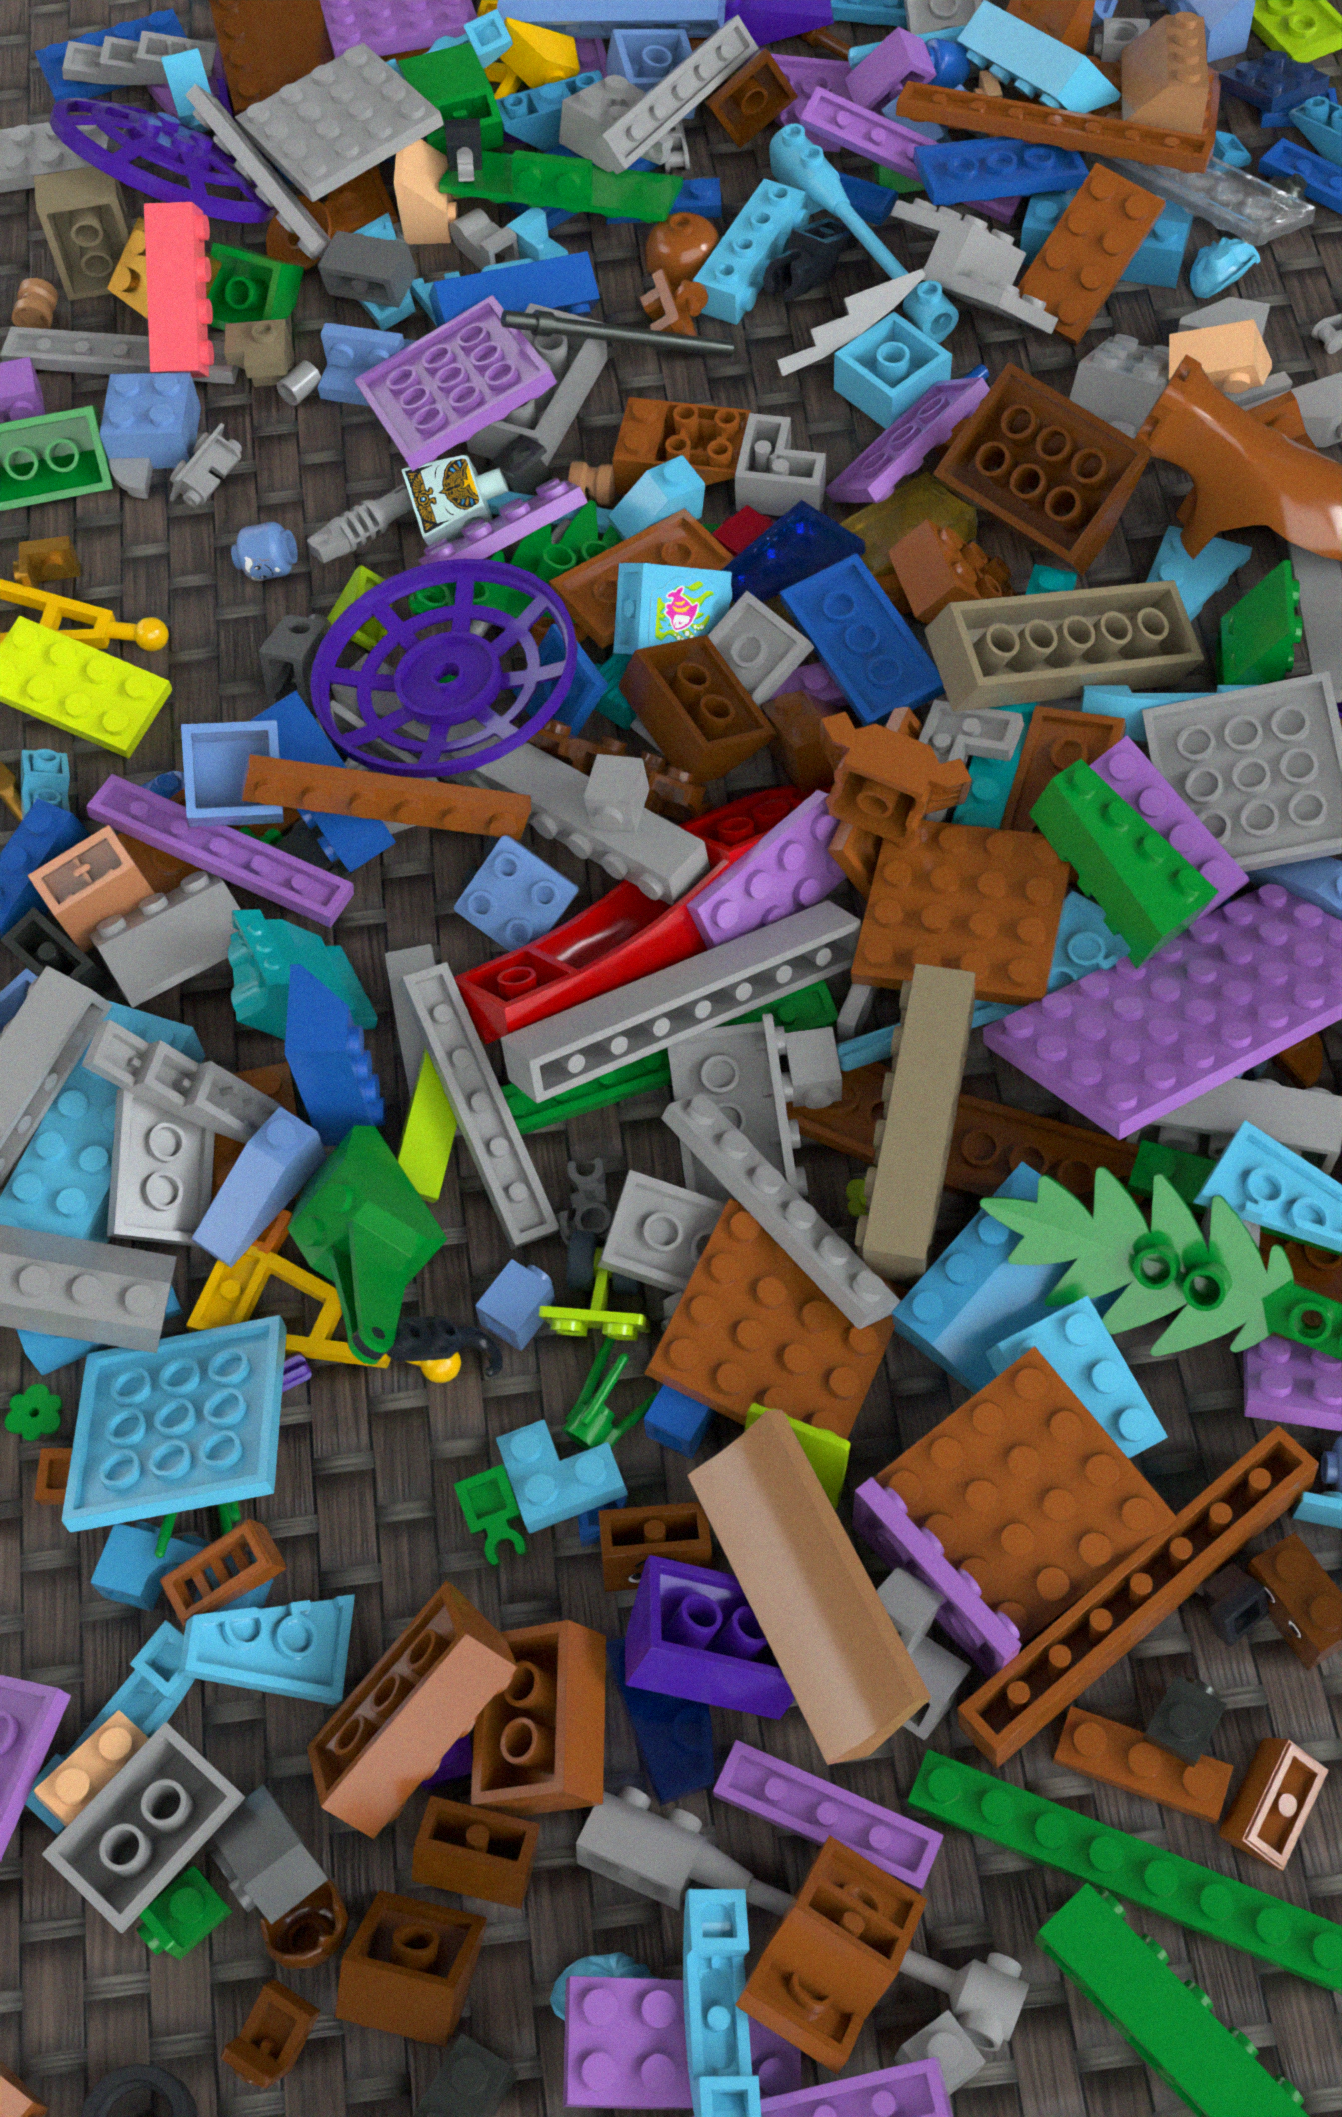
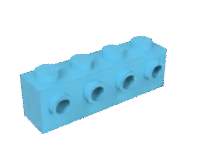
M765 178L762 180L693 279L694 282L703 284L708 293V302L701 310L702 314L737 325L745 312L752 310L757 294L764 286L763 278L766 267L773 261L774 257L786 253L792 229L809 223L810 212L806 210L805 191Z

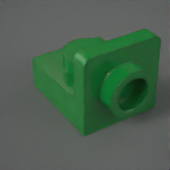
M193 1865L142 1911L139 1917L143 1923L136 1928V1931L157 1956L163 1950H166L180 1961L233 1911L202 1872Z

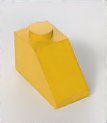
M509 17L505 18L504 24L513 45L499 58L530 88L534 89L578 75L580 67L574 37Z

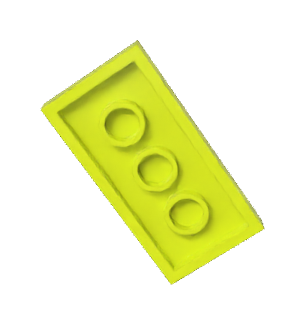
M22 616L18 617L0 644V702L128 759L173 690L169 680Z

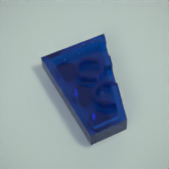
M801 499L720 571L732 572L731 601L737 603L743 594L748 591L759 601L764 602L780 594L786 588L856 553L859 556L866 553L865 541Z
M625 1637L606 1643V1661L659 1806L712 1788L714 1784V1764L709 1704L625 1685Z

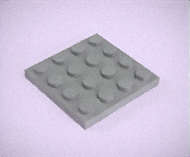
M365 43L347 49L343 55L325 65L316 67L310 74L294 83L283 86L279 92L261 102L252 104L246 111L235 117L237 124L252 143L312 202L444 125L440 111Z
M1330 671L1142 710L1151 763L1244 872L1342 853V728Z

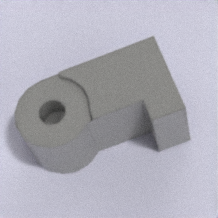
M474 208L450 223L449 230L454 243L481 271L484 266L496 264L495 254L505 257L502 263L520 260L517 234L508 226L501 229L494 222L492 223L480 208Z

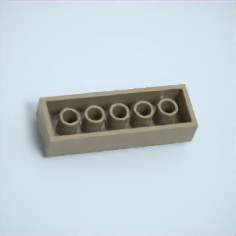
M1175 580L951 602L924 630L953 712L1082 696L1083 685H1128L1130 690L1175 685L1204 660Z
M915 964L913 980H904L902 984L899 1009L902 1010L900 1026L895 1025L891 1044V1055L893 1056L892 1073L886 1072L882 1092V1102H885L883 1119L887 1120L878 1119L876 1123L873 1149H876L874 1165L878 1166V1168H868L864 1197H867L865 1211L869 1213V1216H859L855 1236V1246H858L857 1256L864 1261L874 1274L885 1277L894 1283L915 1286L929 1270L974 1015L976 972Z

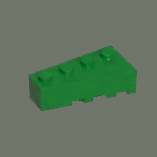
M1081 758L1051 779L1029 812L1061 861L1071 862L1079 876L1077 884L1086 897L1093 895L1107 915L1103 921L1113 936L1121 934L1130 947L1131 951L1127 956L1136 969L1189 928L1219 893L1209 881Z

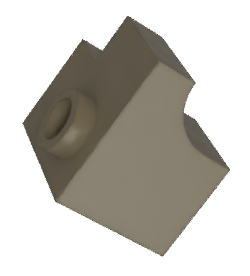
M285 319L225 324L224 354L227 365H235L245 369L247 378H252L254 387L277 385L283 377L294 369V352Z

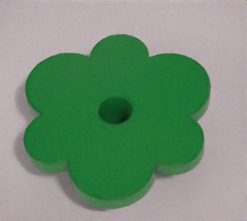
M34 1384L26 1390L25 1395L17 1394L11 1398L9 1406L12 1411L5 1418V1427L10 1433L22 1434L26 1441L33 1442L39 1439L41 1433L51 1435L59 1430L62 1419L58 1412L62 1409L63 1402L58 1395H51L45 1385Z

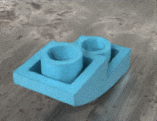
M50 749L22 750V820L37 798L70 812L68 798L70 774L67 753H57Z

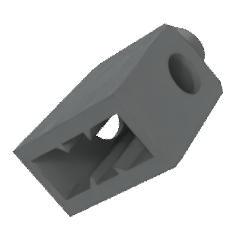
M311 614L308 618L286 615L260 648L259 656L269 707L297 691L314 716L315 709L312 704L310 683L316 654L322 640L331 627V623L326 617L320 614Z

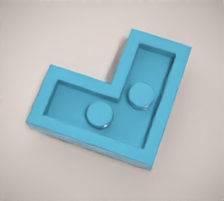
M544 1419L496 1438L529 1534L628 1495L609 1442L560 1461Z

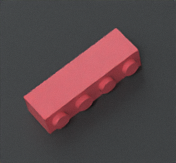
M193 202L145 203L144 222L150 372H190L192 378L209 377V366H212L214 363V348L211 340H208L207 324H211L213 320L212 304L209 298L206 299V282L211 280V265L209 258L205 257L204 240H209L210 237L208 217L203 215V211Z

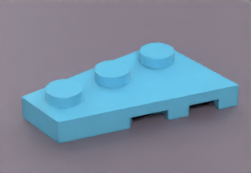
M1169 525L1146 583L1175 580L1191 622L1202 610L1203 604L1215 591L1219 592L1228 583L1229 576L1238 567L1242 568L1250 559L1253 547L1213 537L1193 560L1181 543L1180 533L1183 529Z
M1245 1120L1236 1129L1193 1203L1211 1208L1213 1197L1219 1194L1225 1198L1243 1220L1342 1252V1185Z
M355 1594L337 1596L331 1600L316 1602L305 1600L291 1602L285 1606L262 1609L251 1607L193 1615L186 1621L178 1675L335 1705L342 1700Z

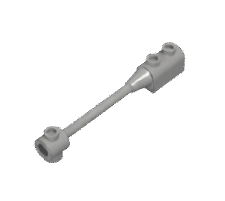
M621 1786L617 1796L603 1791V1805L593 1807L576 1842L577 1864L680 1911L688 1889H745L747 1902L780 1917L794 1898L790 1894L755 1879L751 1872L709 1843L707 1837L699 1834L702 1822L696 1816L677 1808L671 1810L668 1819L647 1810L651 1803L650 1798L642 1791L631 1786ZM907 1949L899 1971L948 1993L953 2016L958 2018L959 2025L974 2046L988 2051H998L1003 2039L1009 2042L1030 1985L1019 1979L1022 1967L1018 1962L1000 1953H990L986 1964L973 1959L956 1971Z

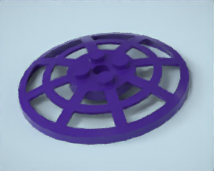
M66 98L59 100L53 105L49 123L57 137L85 161L132 188L167 203L193 202L203 211V215L233 222H266L271 220L277 211L275 206H268L247 184L248 179L240 172L236 173L229 168L232 167L237 170L234 166L237 159L233 154L231 156L228 155L212 138L180 123L177 118L163 112L156 114L129 105L88 98ZM88 112L91 115H68L67 113ZM75 125H97L108 137L123 147L115 153H111L87 137ZM115 127L125 128L124 134ZM141 156L163 168L187 176L190 189L157 177L130 164V162ZM215 168H216V169H218V170H219L221 173H223V174L213 173V172H214V170H215ZM252 180L251 182H252L256 187H258V185L255 183V181ZM204 182L222 186H237L251 202L234 201L208 195Z
M463 558L437 561L414 567L388 578L365 592L348 606L332 624L319 646L313 663L310 683L312 704L324 732L336 748L351 760L373 771L401 777L429 778L449 776L473 770L500 759L523 745L542 729L559 709L570 689L577 666L578 645L574 626L562 599L554 590L534 574L514 565L488 559ZM456 582L455 605L426 611L405 622L389 606L396 600L421 589ZM489 582L508 586L527 594L534 600L515 619L510 614L498 609L473 605L474 583ZM548 611L562 634L566 653L564 661L541 667L539 650L529 630ZM374 616L388 634L371 650L361 671L335 667L337 659L349 639L366 621ZM471 620L491 623L505 630L491 643L481 636L469 633ZM453 621L451 632L436 634L422 641L414 635V633L429 626ZM519 642L526 654L527 670L503 673L499 658L515 643ZM397 645H400L406 654L399 662L395 675L376 674L388 654ZM446 675L457 676L455 680L449 683H439ZM560 679L550 698L533 718L520 729L511 724L528 706L538 684ZM330 683L357 688L358 707L364 722L367 724L366 726L342 735L331 713L329 699ZM523 687L516 702L502 717L490 708L499 695L500 690ZM372 690L396 692L402 707L379 719L373 708ZM474 718L485 727L484 730L468 737L446 742L451 726L462 724ZM413 719L419 723L431 726L427 742L407 739L392 731ZM494 736L501 739L497 744L472 755L438 762L442 753H452L471 748ZM380 738L385 743L398 749L422 755L418 764L397 763L372 757L355 747Z

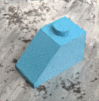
M196 48L161 57L180 123L200 133L208 131L193 115L192 112L196 108L185 96L194 84H197L211 94L199 49Z
M683 455L647 470L608 515V522L624 541L684 508L697 520L702 517L705 483Z

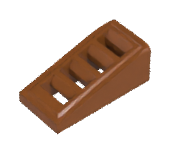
M247 1519L159 1580L182 1626H186V1621L193 1615L215 1612L266 1583L287 1569V1566L267 1528L262 1523ZM247 1546H250L257 1559V1562L254 1564L245 1549ZM229 1556H232L240 1571L235 1577L225 1561ZM210 1567L213 1569L221 1585L216 1590H214L205 1572ZM190 1578L195 1582L203 1598L197 1603L194 1602L185 1584V1581Z

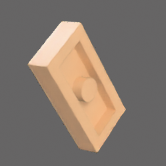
M118 1710L33 1790L36 1798L67 1827L149 1738Z

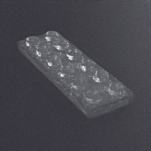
M1086 152L1085 157L1116 172L1134 184L1143 186L1156 193V196L1159 198L1170 200L1183 207L1187 213L1199 215L1212 222L1216 228L1228 230L1243 238V241L1249 245H1264L1268 241L1282 235L1293 233L1295 230L1313 223L1316 207L1214 156L1210 159L1205 174L1197 172L1183 173L1176 168L1160 165L1146 166L1138 161L1118 157L1112 159L1104 158L1097 153Z

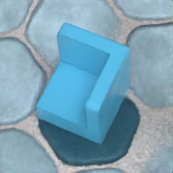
M539 207L530 208L506 225L517 234L520 260L532 258L535 262L568 255V251L549 238L546 212Z

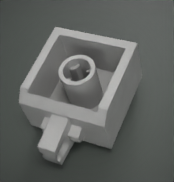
M613 74L564 99L562 102L559 143L585 159L592 160V163L608 173L613 171L594 142V139L647 92L632 85L626 78ZM669 131L640 157L659 165L670 160L673 138L668 135Z

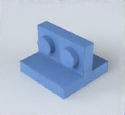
M325 322L320 335L327 366L318 385L320 399L369 406L354 379L417 340L403 339V334Z

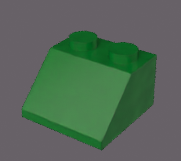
M213 242L210 255L219 260L222 265L207 296L211 301L213 310L212 323L207 325L225 331V324L286 320L296 307L304 267L239 246Z

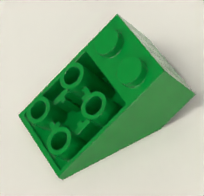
M471 42L398 61L403 79L441 113L444 125L422 138L423 141L447 156L444 120L480 118L482 151L504 146L502 118L492 87Z
M1283 560L1221 618L1215 642L1216 686L1264 685L1286 680L1285 672H1292L1294 664L1293 643L1299 644L1301 641L1302 616L1294 614V607H1297L1299 602L1300 583L1299 579H1292L1291 560Z

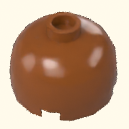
M692 212L670 214L666 221H658L647 236L645 249V268L647 273L652 275L662 268L666 273L669 284L675 287H680V283L684 280L693 282V279L721 241L716 228L705 217Z

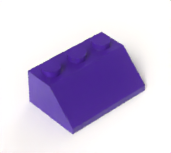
M648 1556L644 1564L625 1636V1685L780 1720L795 1700V1697L736 1576L657 1556Z

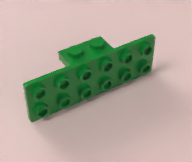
M515 150L513 155L482 151V170L474 171V181L459 182L458 171L449 172L448 167L438 184L439 192L452 194L456 198L478 197L489 199L494 203L509 201L524 203L529 207L535 208L547 206L562 208L570 213L585 211L600 213L607 218L623 216L638 218L645 223H657L658 221L664 222L667 220L683 187V177L628 169L616 175L614 171L608 173L597 165H592V160Z

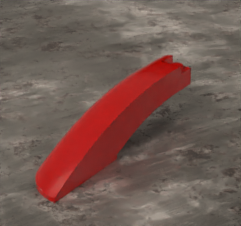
M828 783L804 793L799 788L795 789L794 785L760 791L677 825L705 842L710 871L688 894L673 906L661 899H650L638 886L625 879L602 899L562 926L528 945L455 976L454 980L480 1041L485 1045L510 1033L708 951L686 904L816 790L829 794L834 783Z

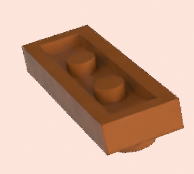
M1070 1706L1052 1764L1212 1824L1218 1822L1233 1765L1201 1754L1193 1768L1143 1739L1145 1733Z

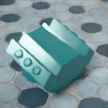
M260 909L232 910L231 923L233 928L239 931L230 935L231 944L228 948V959L233 968L234 987L231 991V1002L236 1012L237 1022L285 1040L290 965L301 964L349 1006L355 1025H362L363 1030L376 1028L378 1017L341 946H325L321 936L283 919L265 920Z

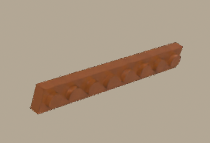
M907 81L896 103V116L906 117L914 122L928 121L946 125L951 129L965 128L980 131L993 137L1007 136L1022 139L1030 144L1044 143L1060 146L1067 151L1081 150L1097 153L1104 158L1112 159L1118 157L1134 160L1146 166L1160 165L1171 167L1183 173L1197 172L1205 174L1213 154L1216 139L1209 136L913 81Z

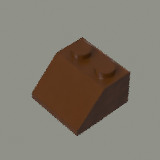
M760 48L702 101L740 149L796 100L798 95L766 48Z
M803 690L784 693L772 701L761 704L762 713L777 732L774 739L767 743L768 749L800 791L804 793L834 782V771L820 745L821 719L846 712L854 728H861L850 713Z
M379 1890L342 1958L335 2018L357 2023L366 2028H375L409 2037L418 2042L447 2047L464 2010L485 1934L487 1918Z

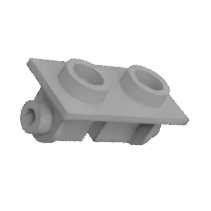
M220 423L211 435L205 432L193 449L195 455L189 462L182 460L176 466L170 477V481L174 483L170 500L174 501L181 493L183 500L189 506L203 505L220 484V480L209 473L210 470L224 479L236 463L239 462L242 447L236 440L229 439L227 441L221 437L224 424Z

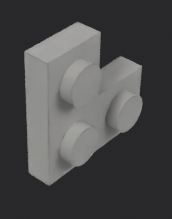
M934 700L918 741L931 745L940 764L959 758L963 762L966 754L1011 761L1024 726L1021 713L990 708L953 712L949 702Z

